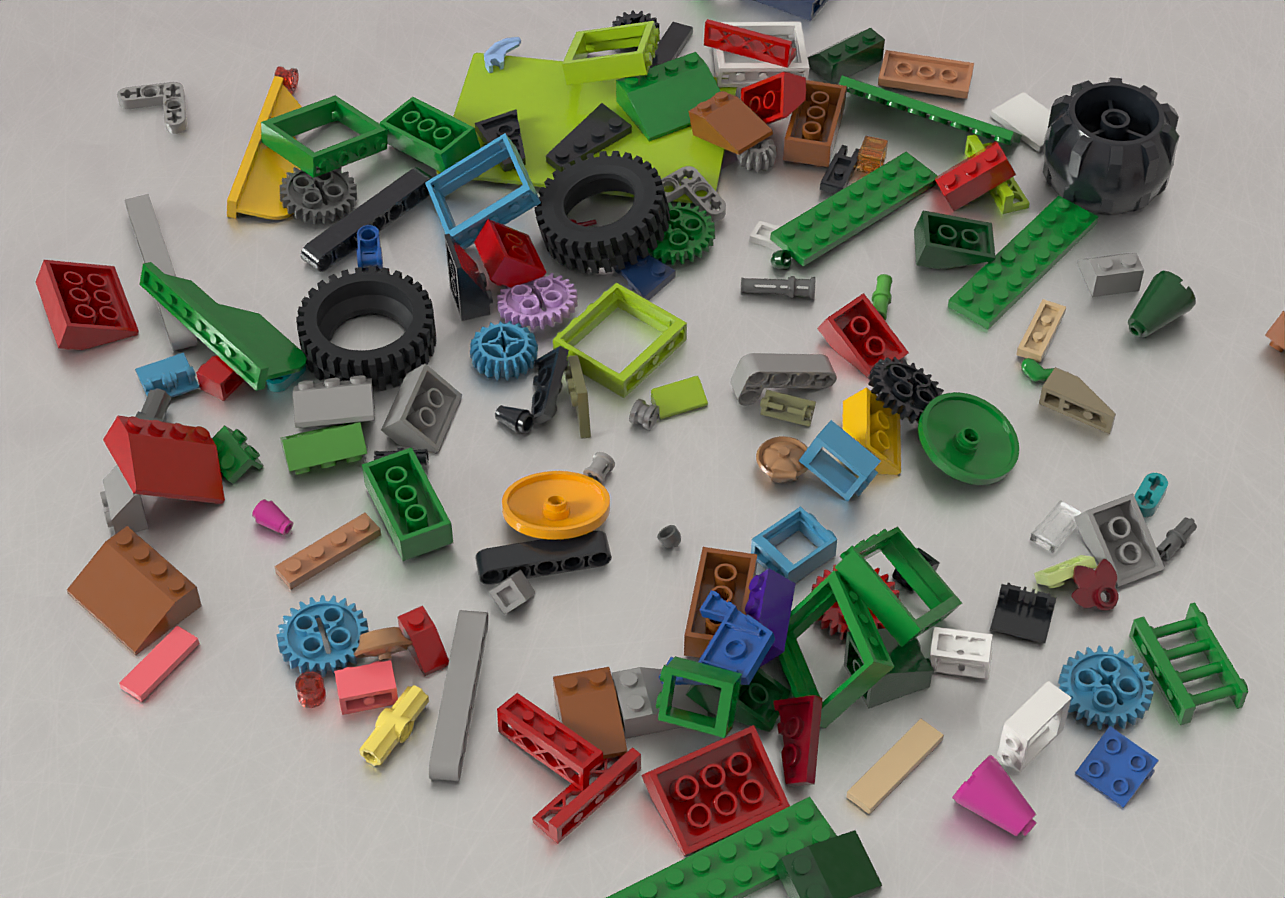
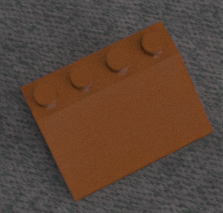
M128 526L105 541L67 589V593L135 655L139 654L202 606L197 586Z

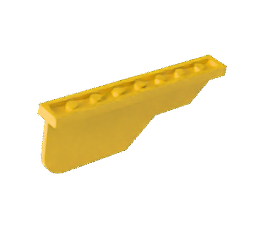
M274 76L227 199V217L236 219L238 213L271 220H282L294 214H288V209L283 208L280 201V185H282V178H287L286 173H293V168L298 167L261 142V122L302 107L283 85L282 77Z

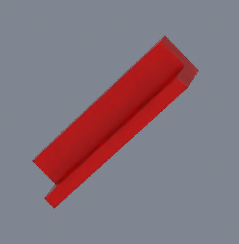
M709 19L705 22L704 46L786 68L789 67L796 56V48H792V41Z
M519 693L513 695L497 708L499 733L581 791L589 786V771L603 760V751Z
M632 747L623 756H617L619 760L610 768H608V763L615 757L603 759L589 771V780L592 777H598L583 791L570 784L532 818L533 823L559 844L641 771V754ZM570 796H577L568 805H566V800ZM550 814H556L548 823L544 821Z

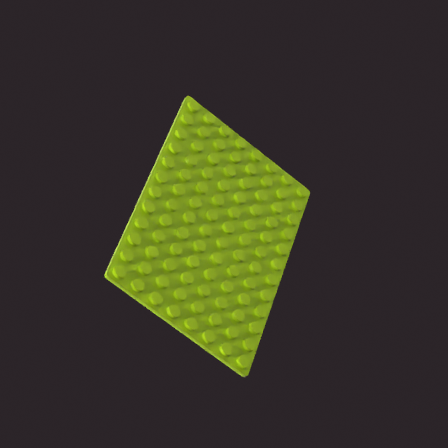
M484 53L473 54L453 117L475 128L476 122L517 109L526 165L524 166L533 186L546 187L544 182L547 178L554 180L552 173L555 169L546 162V155L592 111L603 103L632 125V133L601 151H606L608 156H611L613 151H619L621 157H623L625 152L631 153L633 159L636 156L642 157L643 163L648 161L651 163L652 168L655 167L661 179L682 167H694L712 188L717 191L725 149L694 136L691 126L648 141L616 102V80L618 79L566 85L562 66L563 61L507 55L505 56L504 69L494 65L493 72L489 73L485 68ZM719 87L721 92L724 91L736 96L737 87ZM476 132L480 146L482 148L483 146H485V143L482 141V139ZM600 152L596 153L594 155V158L599 157ZM499 164L473 179L523 185L516 168L504 172ZM672 186L664 187V191L667 193L675 190ZM699 190L695 194L698 197H704L708 193L704 190ZM609 191L601 193L609 195L635 197V195L621 191ZM686 194L673 200L674 202L693 203Z

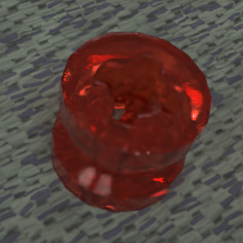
M278 66L275 76L282 77L283 85L288 90L295 91L299 80L298 70L296 68L287 70L284 67Z
M311 671L305 672L297 678L295 688L300 704L307 708L320 706L326 699V689L322 676L317 672Z

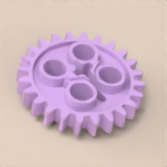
M553 273L521 285H516L513 288L505 286L506 289L500 290L501 295H497L498 312H500L501 318H505V323L511 320L513 325L520 323L522 328L530 326L531 330H534L536 326H540L543 330L547 324L554 327V322L562 324V317L569 319L570 313H575V307L578 306L577 290L574 284H570L569 279L563 280L561 275L554 278Z

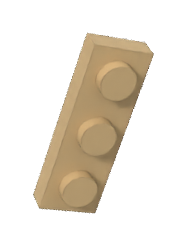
M1042 299L1018 346L1016 355L1026 359L1031 358L1041 363L1062 321L1066 306Z

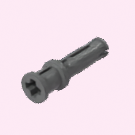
M795 276L788 277V280L741 277V293L787 294V297L790 298L810 296L811 299H815L816 277L796 279ZM755 285H775L776 287H755ZM797 286H807L808 289H798Z

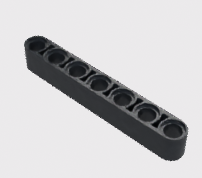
M418 167L411 169L308 242L301 251V259L320 272L326 271L358 248L357 232L362 226L373 225L380 232L430 196L425 182L433 177Z

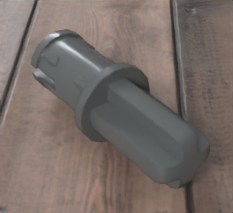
M1185 517L1174 529L1167 532L1164 541L1156 547L1159 555L1166 551L1165 555L1161 558L1162 561H1169L1179 548H1183L1186 545V540L1197 528L1194 519Z

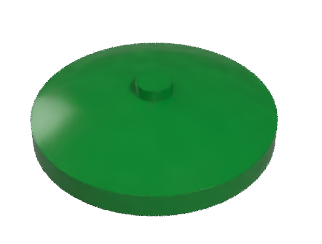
M961 392L942 394L934 398L920 416L918 434L924 451L939 469L959 481L974 485L996 483L1009 474L1018 460L1019 441L1012 424L999 409L980 397Z

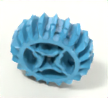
M500 320L497 325L490 322L489 328L481 327V331L475 332L474 339H471L470 358H472L474 368H477L480 374H485L488 379L495 376L497 381L500 378H505L508 381L510 377L518 379L520 373L526 375L528 369H533L534 362L538 357V344L536 343L534 333H530L528 327L522 328L520 323L513 325L511 320L507 324H503Z

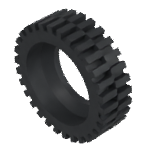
M600 151V156L595 158L594 154L590 153L587 154L588 159L584 161L581 160V157L575 158L574 165L571 166L568 162L562 165L564 171L555 170L552 173L554 180L547 178L544 182L546 188L541 187L539 190L541 203L535 207V214L545 247L553 259L557 258L558 263L562 266L567 264L570 270L574 271L576 266H578L581 273H586L587 269L590 268L592 274H599L600 268H604L605 273L612 272V266L618 265L619 270L624 269V263L627 261L634 265L638 263L637 256L640 255L644 259L649 255L648 248L654 251L658 247L656 240L662 241L665 237L663 231H667L669 228L670 210L658 171L655 167L652 168L651 163L648 161L643 163L642 157L636 156L633 159L632 154L627 152L621 157L619 151H613L611 156H608L606 151ZM621 191L635 195L630 210L619 220L605 226H580L567 217L568 213L578 203L595 194Z
M369 266L368 272H362V267H357L353 274H349L347 269L341 271L342 277L337 278L335 274L328 276L329 283L323 280L318 282V290L311 288L308 291L309 298L304 296L302 299V307L299 306L297 311L298 317H296L301 351L306 356L308 370L311 373L315 372V377L321 381L323 378L325 380L339 378L340 381H350V378L353 376H366V379L372 378V387L378 386L381 392L387 390L386 384L391 383L393 388L400 386L399 379H404L407 373L420 367L421 364L428 365L430 362L429 356H433L434 346H436L434 310L426 289L422 291V285L418 281L413 283V278L409 275L403 279L402 272L397 270L391 275L389 268L382 267L381 272H376V267ZM364 314H380L397 321L405 331L394 342L372 350H350L331 343L335 330L343 322Z

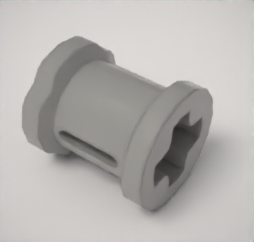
M597 452L593 456V462L590 467L585 468L583 471V475L589 476L603 485L604 477L609 471L613 470L615 462L608 454Z

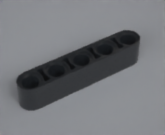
M592 531L569 539H540L480 550L476 554L475 559L480 582L486 585L499 584L519 570L522 571L526 579L605 566L611 561L612 556L606 533L603 531Z

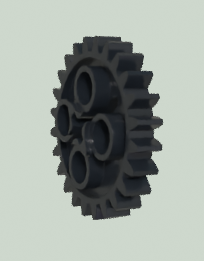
M888 357L885 360L880 359L868 376L870 379L868 385L873 387L871 393L878 395L876 400L885 403L883 408L892 409V415L900 414L901 420H904L905 417L908 418L910 424H913L915 420L919 423L920 416L927 405L944 392L943 389L937 388L939 382L930 379L932 377L931 374L925 375L923 373V368L918 370L915 367V363L908 365L905 359L899 362L896 357L892 360Z

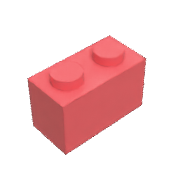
M391 660L376 661L368 665L346 667L342 670L334 671L342 715L391 706L398 700Z

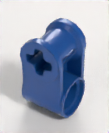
M373 225L362 226L357 232L358 267H362V270L363 268H369V266L382 269L383 256L379 230Z

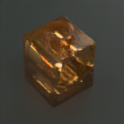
M865 135L858 152L856 171L869 174L884 165L888 140Z

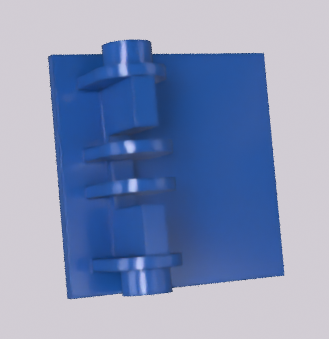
M1109 726L1075 773L1124 808L1144 780H1149L1155 772L1153 768L1159 760Z

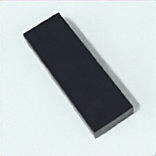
M672 22L658 43V49L655 50V58L652 59V65L649 68L676 59L693 34V27Z

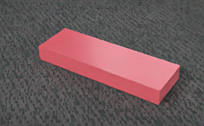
M177 625L119 682L120 688L142 702L200 644L198 638Z

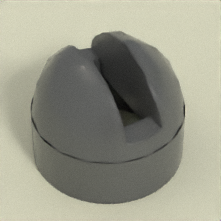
M675 525L666 526L657 535L660 543L668 549L677 547L681 542V534Z

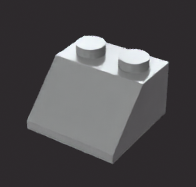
M1137 253L1078 259V266L1092 297L1140 290L1144 268Z
M116 465L103 479L105 491L100 492L104 508L109 507V511L104 512L108 528L114 527L115 534L126 526L134 532L148 529L141 495L132 492L118 465Z

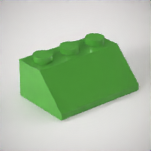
M360 422L342 423L280 437L288 470L295 471V475L310 472L311 466L320 465L321 469L336 466L337 460L346 459L347 463L362 460V455L368 454Z

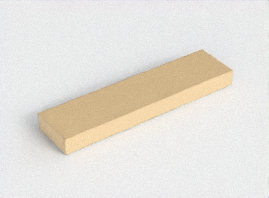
M920 719L847 791V798L870 815L943 741L944 735L926 721Z

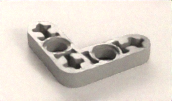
M167 82L132 86L118 91L117 97L122 108L134 109L164 105V121L167 131L177 134L186 129L185 93L181 83ZM149 94H156L152 97H146ZM173 106H180L177 109H169Z
M682 167L661 179L663 187L672 186L675 188L673 192H665L668 203L686 194L696 206H699L700 211L706 210V215L711 216L712 221H720L725 217V201L694 167ZM699 190H704L708 194L704 197H698L695 193Z

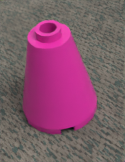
M989 755L972 772L970 778L959 787L952 797L956 803L1016 837L1020 833L1026 836L1037 824L1033 820L1036 816L1035 811L998 760L992 755Z

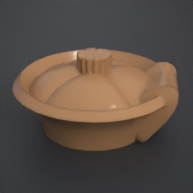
M774 437L761 444L756 453V460L758 466L771 478L772 482L788 483L798 480V476L808 470L807 467L799 462V459L808 447L800 440L792 437Z
M399 627L378 629L360 635L359 646L353 655L357 658L378 656L379 661L391 659L392 654L407 650L411 646L412 641L403 635Z

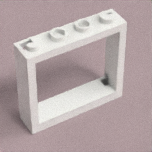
M721 22L792 41L796 45L799 63H791L788 68L771 63H725L723 50L712 48L718 87H746L784 71L801 75L808 80L809 63L801 22ZM723 75H729L728 79H722Z

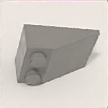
M1133 493L1089 509L1074 517L1084 543L1098 563L1102 559H1107L1114 567L1117 574L1116 588L1165 569Z
M637 667L612 672L625 739L682 728V726L658 720L659 709L656 708V701L660 691L663 689V684L659 679L662 669ZM675 685L672 707L708 716L707 710L686 696L691 685Z

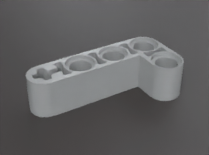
M751 353L740 359L730 383L739 404L747 406L754 404L760 398L764 388L823 389L832 386L836 382L837 376L829 358L823 354Z

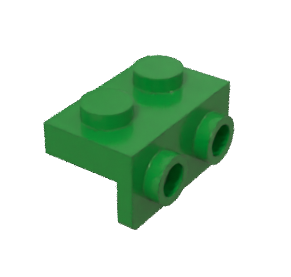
M224 425L212 438L217 447L220 471L229 482L234 484L251 466L259 470L264 466L258 459L260 454L255 448L246 443L248 439L240 430L235 429L233 431Z

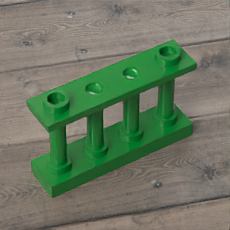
M1195 602L1190 603L1186 618L1181 621L1153 628L1149 626L1144 616L1133 620L1129 636L1180 725L1191 722L1196 706L1230 697L1237 709L1243 707L1248 694V686L1245 680L1239 677L1209 627L1206 615L1199 610ZM1191 630L1197 642L1166 650L1161 647L1157 639ZM1204 652L1210 664L1179 672L1175 671L1170 661ZM1217 674L1223 687L1192 695L1187 692L1183 683Z

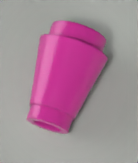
M266 499L261 500L252 513L256 523L282 535L288 534L294 524L273 501H267Z

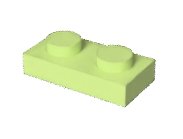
M1079 555L1034 573L1036 582L1049 588L1060 587L1065 584V580L1074 579L1073 572L1075 566L1081 565L1092 569L1097 568L1095 558Z

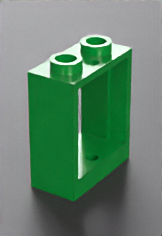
M675 656L668 665L663 666L660 682L664 683L663 689L660 691L656 701V708L659 709L658 720L725 738L734 725L742 674ZM676 676L721 688L716 718L672 707Z

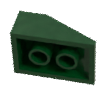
M922 211L914 229L916 265L945 269L993 262L996 259L992 223Z
M758 668L749 685H740L734 721L748 726L754 725L757 729L770 732L780 715L779 711L775 710L774 701L788 699L791 691ZM691 685L686 696L708 712L717 715L721 688L712 685Z
M856 830L780 858L774 866L789 898H857L882 886Z

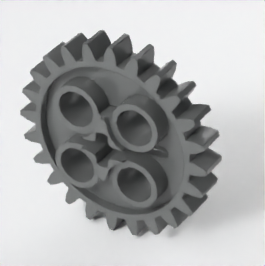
M294 167L293 173L287 172V178H282L280 201L283 208L288 209V214L295 213V219L303 216L304 222L313 219V224H316L317 220L321 219L323 224H326V219L329 218L335 222V216L344 218V212L350 213L351 207H355L357 185L354 184V178L349 177L348 171L342 173V167L315 178Z

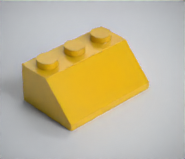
M866 387L843 400V430L881 460L875 468L878 474L898 475L901 473L900 414L892 415V409L883 408L885 403L877 401L876 398L878 396L871 393V390Z

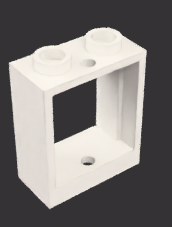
M934 627L930 653L931 666L934 668V672L989 680L992 660V634ZM964 666L965 670L959 671L958 667Z
M1047 681L1004 723L997 753L1006 765L1021 772L1063 731L1071 697L1050 681Z

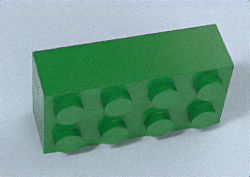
M413 96L379 122L388 129V145L439 172L445 171L481 148L474 127Z
M412 447L362 464L365 486L402 561L454 543L451 521Z

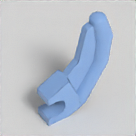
M509 37L500 40L484 53L485 68L489 73L493 72L494 65L504 69L505 56L508 52L520 46V37Z

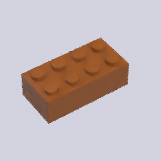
M806 80V99L792 112L784 139L783 160L829 167L845 109L847 86Z
M702 547L684 635V656L701 658L722 623L702 617L700 613V608L711 590L717 592L726 602L729 601L734 604L737 610L746 615L745 606L750 594L749 584L752 578L756 576L757 554Z

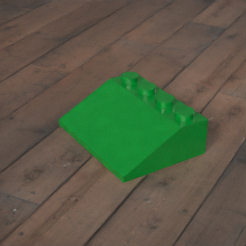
M697 52L651 67L647 75L625 77L616 80V102L648 141L690 127L691 122L688 111L695 108L699 103L712 98L716 93L721 92L708 65Z

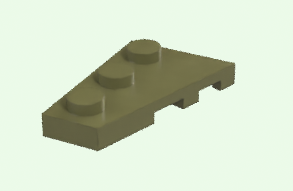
M578 355L568 356V366L564 374L571 397V404L576 410L581 439L590 438L588 392Z

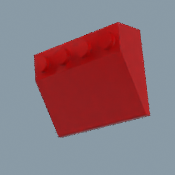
M43 260L36 279V285L59 349L85 350L138 335L139 330L115 266Z
M118 415L103 441L134 494L217 504L224 503L225 497L217 447L206 428L187 426L180 423H166L159 420L139 419L134 416Z
M754 725L641 775L656 809L684 856L790 806Z

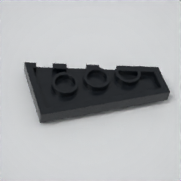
M601 103L546 155V162L555 170L563 172L562 165L568 162L572 166L575 164L574 159L581 157V160L584 161L588 159L587 154L593 153L595 155L632 133V125Z

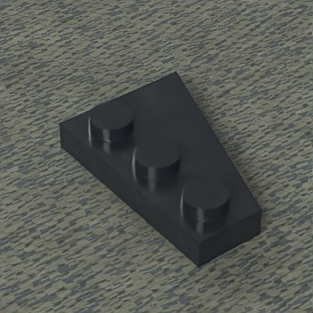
M562 346L536 359L534 367L538 369V376L535 375L533 378V385L537 386V391L532 397L531 414L534 416V423L539 425L552 419L557 411L556 401L563 387L561 380L568 366L567 356L569 350Z

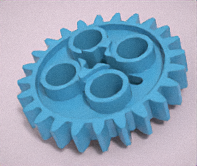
M321 595L320 602H316L313 597H310V604L306 605L300 601L299 610L290 608L291 616H283L284 624L278 625L279 652L283 655L284 662L289 661L291 669L298 666L300 674L309 669L311 677H314L317 671H321L322 677H325L327 670H331L335 675L334 671L338 667L344 669L347 667L348 662L357 664V658L353 654L359 646L360 635L369 632L367 618H364L362 610H356L355 603L348 606L346 598L337 603L336 596L334 595L330 601H326L324 595ZM316 618L321 619L325 637L328 640L331 651L330 654H327Z
M1098 645L1096 652L1087 647L1085 655L1080 651H1076L1075 658L1069 657L1067 665L1062 666L1058 684H1060L1059 689L1071 697L1068 712L1077 711L1076 720H1080L1083 717L1087 718V726H1090L1093 721L1097 722L1099 730L1102 729L1103 724H1108V727L1114 728L1117 723L1122 729H1125L1127 721L1135 725L1137 717L1143 719L1145 711L1149 710L1154 693L1151 691L1153 682L1148 681L1150 673L1141 672L1143 663L1133 664L1135 656L1132 655L1126 659L1124 657V650L1114 654L1113 647L1110 646L1108 652H1104L1102 647Z

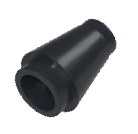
M500 405L495 412L496 420H499L517 434H527L533 428L535 419L529 410Z

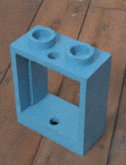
M830 420L799 459V462L846 501H849L854 493L859 497L878 474L875 468L881 460ZM823 448H825L826 450H828L832 455H834L838 460H840L843 464H845L849 469H851V470H852L855 474H857L859 477H858V478L855 477L851 472H849L846 468H844V467H843L840 463H838L834 458H832L829 454H827V453L823 450Z
M800 506L752 538L751 554H757V562L766 570L770 568L792 582L797 583L836 556L837 538L832 531L826 530L813 514L806 512ZM797 531H800L818 548L793 564L775 546Z

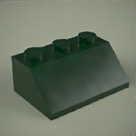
M872 28L860 31L808 56L809 68L827 83L836 84L840 82L841 76L850 77L882 61L885 39Z

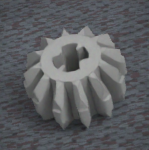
M766 138L740 155L737 154L738 161H740L741 167H747L748 171L752 169L756 170L757 173L760 169L767 171L768 167L774 165L777 149L773 140Z

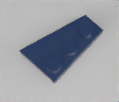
M640 255L637 256L638 263L631 265L629 261L625 262V268L621 270L618 269V265L612 266L619 275H622L628 281V286L632 291L635 290L648 301L676 277V270L650 255L644 259Z

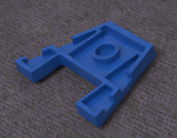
M711 590L700 608V613L702 617L722 623L698 662L741 673L740 685H749L774 643L775 636L768 628L751 616L744 615L737 610L734 604L729 601L726 602L717 592ZM670 657L666 665H668L674 657ZM676 676L675 685H708Z

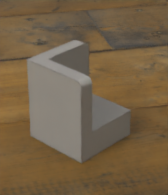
M521 570L503 580L489 591L504 615L535 594L534 589Z

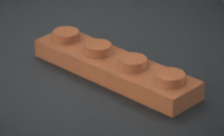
M363 513L274 566L276 574L292 590L381 536V529L366 513Z

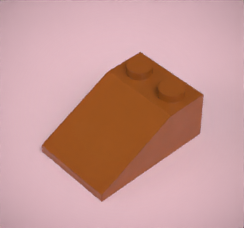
M724 91L716 93L712 98L699 103L695 108L688 111L694 136L738 155L773 135V130L742 100Z
M610 667L553 676L554 699L560 722L603 751V759L623 756L627 753Z

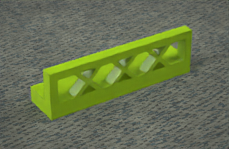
M976 134L967 136L965 154L968 158L992 143L982 144ZM1014 177L989 191L1002 214L1029 208L1030 203ZM1015 198L1018 199L1020 202L1013 203V200Z

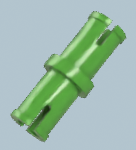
M881 274L877 277L876 291L872 294L873 306L884 320L887 319V308L892 299L890 290L893 280L887 274Z

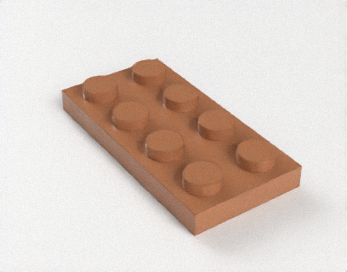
M885 50L878 85L967 99L974 63Z

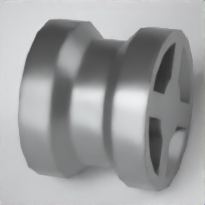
M638 399L631 409L629 421L633 424L640 423L645 429L650 430L658 419L660 408L655 404L648 405L645 400Z

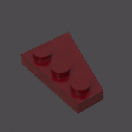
M810 695L774 701L775 710L779 711L781 722L777 724L778 734L783 735L784 747L781 751L785 783L787 785L804 786L815 784L822 697Z

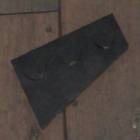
M517 109L475 123V131L485 145L506 134L516 146L523 164L526 165ZM511 157L499 163L504 172L515 169Z

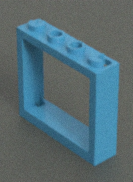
M506 134L501 135L425 182L445 233L450 234L463 249L474 244L488 219L505 225L541 203L516 146ZM508 157H511L523 186L456 226L444 197Z

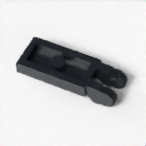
M842 145L838 153H835L821 180L820 190L836 194L846 188L860 160L862 150L856 148L853 155L849 157L847 156L848 147Z

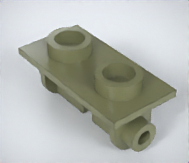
M766 389L765 397H762L760 403L762 408L760 415L810 427L816 402Z

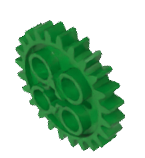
M680 202L674 207L671 203H668L670 210L669 228L667 231H663L665 237L662 241L656 240L658 247L654 251L650 248L647 249L649 255H653L657 260L662 258V263L664 264L667 260H671L672 265L676 263V260H680L684 264L685 259L694 262V256L702 258V251L709 252V246L714 245L715 223L712 222V217L706 215V210L699 212V206L691 209L690 203L686 204L685 207H681Z

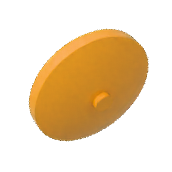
M568 471L540 472L523 477L507 488L502 497V513L505 521L522 534L541 539H569L590 533L606 521L610 513V496L607 489L600 482L589 476Z

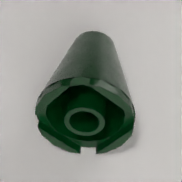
M1163 270L1153 277L1128 319L1129 331L1134 336L1146 338L1186 314L1195 306L1196 298L1192 289L1189 286L1185 289L1181 284L1183 280L1179 276Z

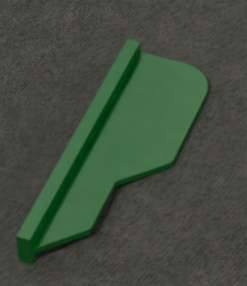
M152 262L143 263L139 285L256 391L265 389L266 380L293 374L305 367L306 356L303 351L261 314L218 304L192 280L164 274Z

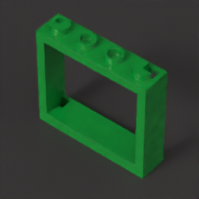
M334 95L261 122V142L315 178L387 150L388 129ZM337 120L359 134V136L317 152H313L293 138L296 135Z
M898 526L890 531L883 529L877 535L873 534L866 541L863 539L855 546L852 545L840 555L842 560L835 566L837 571L901 647L943 621L962 604L960 599ZM882 552L929 607L930 611L915 619L866 559Z
M835 570L791 611L785 649L782 654L778 655L782 664V670L791 686L793 696L795 698L810 695L820 697L797 638L831 606L838 602L864 665L822 702L820 727L827 728L894 668L867 605L842 575Z

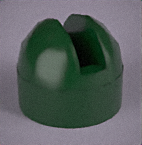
M778 250L772 254L770 262L776 269H788L791 266V255L788 250Z

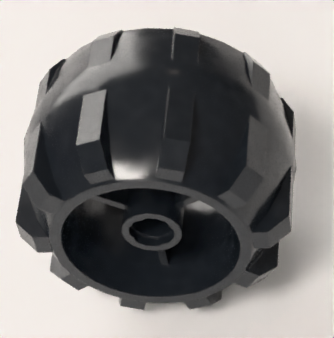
M1110 77L1108 82L1092 84L1088 80L1073 85L1071 95H1064L1055 99L1051 107L1048 129L1043 144L1045 161L1043 174L1046 181L1059 196L1090 212L1103 215L1135 212L1146 207L1156 195L1158 196L1165 191L1174 166L1175 153L1180 137L1176 132L1179 119L1176 110L1168 103L1160 104L1156 99L1157 92L1145 85L1139 88L1122 83V78Z

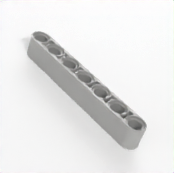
M459 610L430 756L429 779L460 781L488 631V612Z

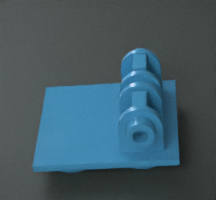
M184 353L135 369L147 396L150 390H155L156 388L166 391L171 398L200 388L195 378L196 374L193 366L190 367Z

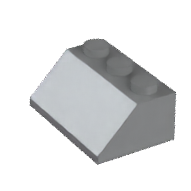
M423 364L406 374L381 431L400 446L412 447L418 450L428 449V452L436 453L441 446L462 394L427 364Z
M353 376L350 378V381L330 378L324 380V383L314 384V381L299 382L298 386L293 388L295 428L374 420L375 404L372 378L366 379V376Z

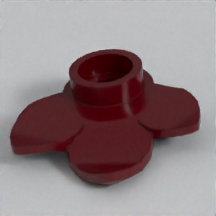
M1102 559L1095 570L1086 566H1075L1073 578L1078 589L1071 595L1073 600L1083 608L1095 606L1102 611L1113 609L1118 602L1119 594L1115 588L1117 574L1112 564L1107 559ZM1102 592L1105 593L1107 597L1105 602H1103L1101 599Z

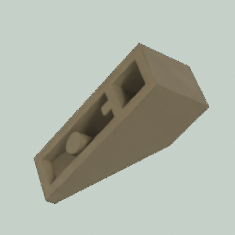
M1055 367L1042 386L1039 400L1040 405L1108 434L1111 433L1116 413L1078 376Z

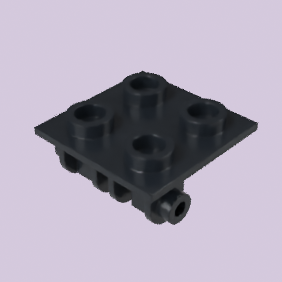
M1009 582L1007 585L1001 584L990 630L1046 643L1057 597L1051 596L1052 593L1047 594L1039 591L1036 594L1035 589H1032V592H1028L1025 586L1021 590V587L1011 585Z

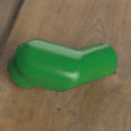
M1031 358L1024 359L1021 363L1022 371L1034 382L1046 381L1054 368L1044 369Z

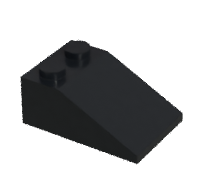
M444 234L449 286L461 321L490 315V304H493L491 290H486L485 288L487 287V281L484 272H479L475 261L450 234Z

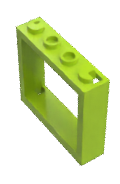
M654 21L576 32L562 63L566 85L647 75L649 67L652 65V59L655 58L658 42H660L659 28L655 27ZM638 46L635 52L587 58L588 54L593 52Z
M616 282L609 290L604 291L601 297L594 303L589 304L586 310L574 318L563 331L557 333V336L553 339V350L562 346L569 350L568 356L578 355L582 373L585 376L625 398L687 340V322ZM616 308L624 310L662 332L651 345L620 373L615 372L574 347Z

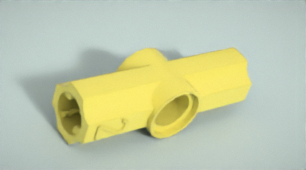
M415 685L408 686L391 708L387 707L380 713L375 724V730L359 749L360 755L374 766L381 765L398 742L403 743L408 739L413 730L414 721L429 703V696Z

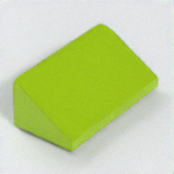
M698 376L651 390V403L659 406L660 420L708 405Z

